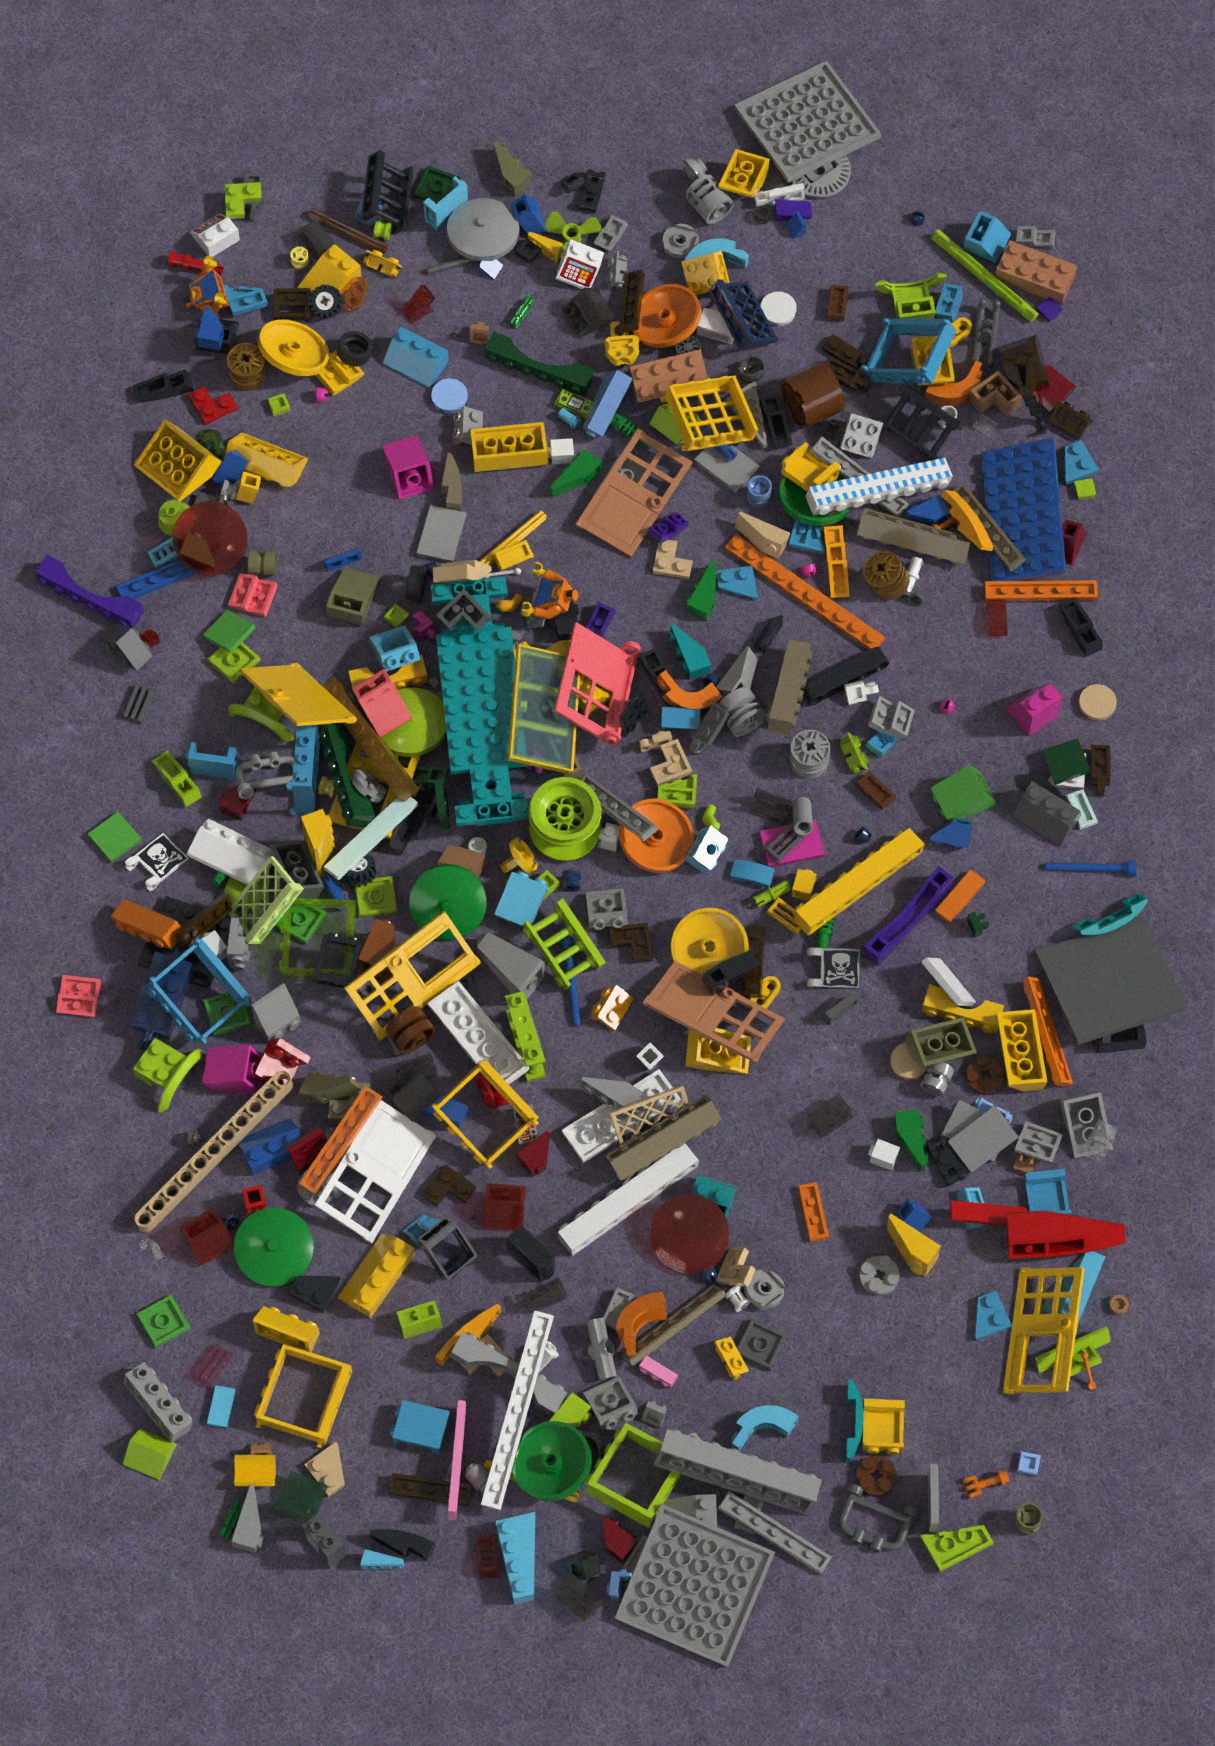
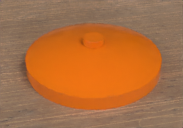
M666 284L655 287L642 295L639 329L632 332L639 338L642 344L649 347L664 348L676 345L688 338L697 328L702 313L700 302L695 293L683 285Z
M645 799L634 804L632 808L654 823L658 830L643 842L620 824L619 841L627 858L639 868L653 873L670 872L680 867L686 861L685 858L694 843V831L686 814L676 805L662 799Z

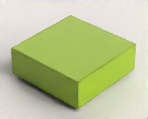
M285 393L267 398L273 416L291 411Z
M1093 478L1074 481L1078 500L1096 497Z
M395 603L383 618L395 628H398L410 617V614Z

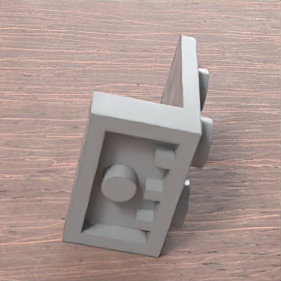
M842 411L840 418L846 419L847 424L840 449L873 458L883 423Z

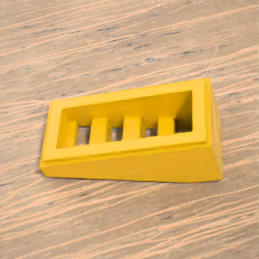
M533 232L528 233V239L538 245L543 254L555 262H559V254L563 248V243Z

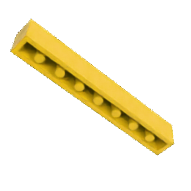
M910 828L904 832L900 831L892 841H886L880 847V850L871 852L862 863L857 862L851 871L842 873L836 882L827 884L821 893L812 895L806 904H800L795 909L793 920L809 936L922 853L924 843Z

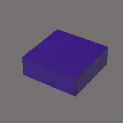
M1049 297L1037 307L1036 311L1050 322L1062 312V308Z

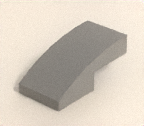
M611 215L605 228H602L597 236L594 245L610 252L626 230L628 223Z
M1018 226L1016 243L1027 247L1054 249L1056 233L1055 230H1037L1036 226Z

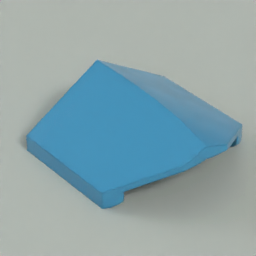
M422 1214L403 1229L402 1232L418 1250H422L416 1240L440 1220Z

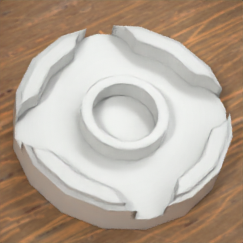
M772 292L766 295L761 302V308L771 325L778 324V326L789 324L795 317L796 302L787 293Z

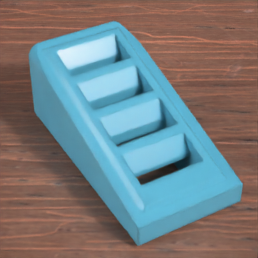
M179 533L147 552L156 568L181 557L179 553L185 540ZM178 543H179L180 546H181V548H179V549H178L177 546H176V544H178ZM171 546H172L173 549H174V552H172V553H171V551H170V549H169V547H171ZM162 550H166L168 555L164 556ZM156 553H159L161 557L159 561L155 555Z
M364 1550L360 1566L363 1570L404 1569V1560Z

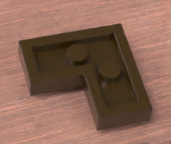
M648 922L623 925L621 928L609 927L612 948L631 946L634 963L653 961Z
M445 1164L421 1193V1196L436 1207H438L448 1193L466 1203L477 1189V1186Z

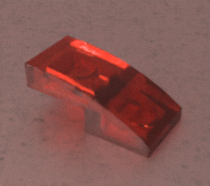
M987 600L989 636H1007L1006 600Z

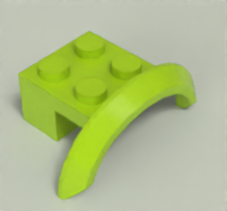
M935 273L925 280L903 284H892L880 280L875 285L878 291L892 294L896 318L934 319L936 312L933 296L930 297L929 289L945 281L947 275Z
M256 687L253 688L244 705L230 704L227 707L228 713L232 717L235 715L248 717L273 730L282 740H294L291 732L279 722L283 713L275 705H272Z
M154 1038L133 1068L135 1077L152 1086L154 1083L164 1089L158 1105L159 1113L169 1108L179 1084L194 1064L203 1059V1053L199 1048L185 1056Z

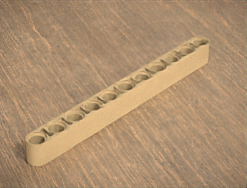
M281 1070L275 1073L136 1213L135 1223L140 1231L150 1232L291 1091L293 1081L287 1071ZM282 1079L288 1080L284 1085L279 1084V1081ZM274 1093L272 1098H265L266 1094ZM260 1107L258 1112H251L252 1108ZM242 1120L247 1121L244 1126L237 1125ZM227 1134L233 1135L230 1140H224ZM213 1148L219 1149L216 1154H210V1151ZM199 1162L205 1163L202 1168H196V1165ZM185 1176H191L188 1182H182V1179ZM171 1190H177L176 1195L168 1196ZM157 1204H163L161 1210H154ZM149 1218L147 1224H140L142 1219Z

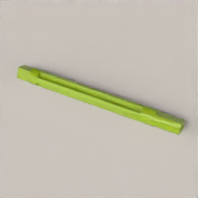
M941 230L935 231L931 239L1028 321L1032 322L1036 319L1039 313Z

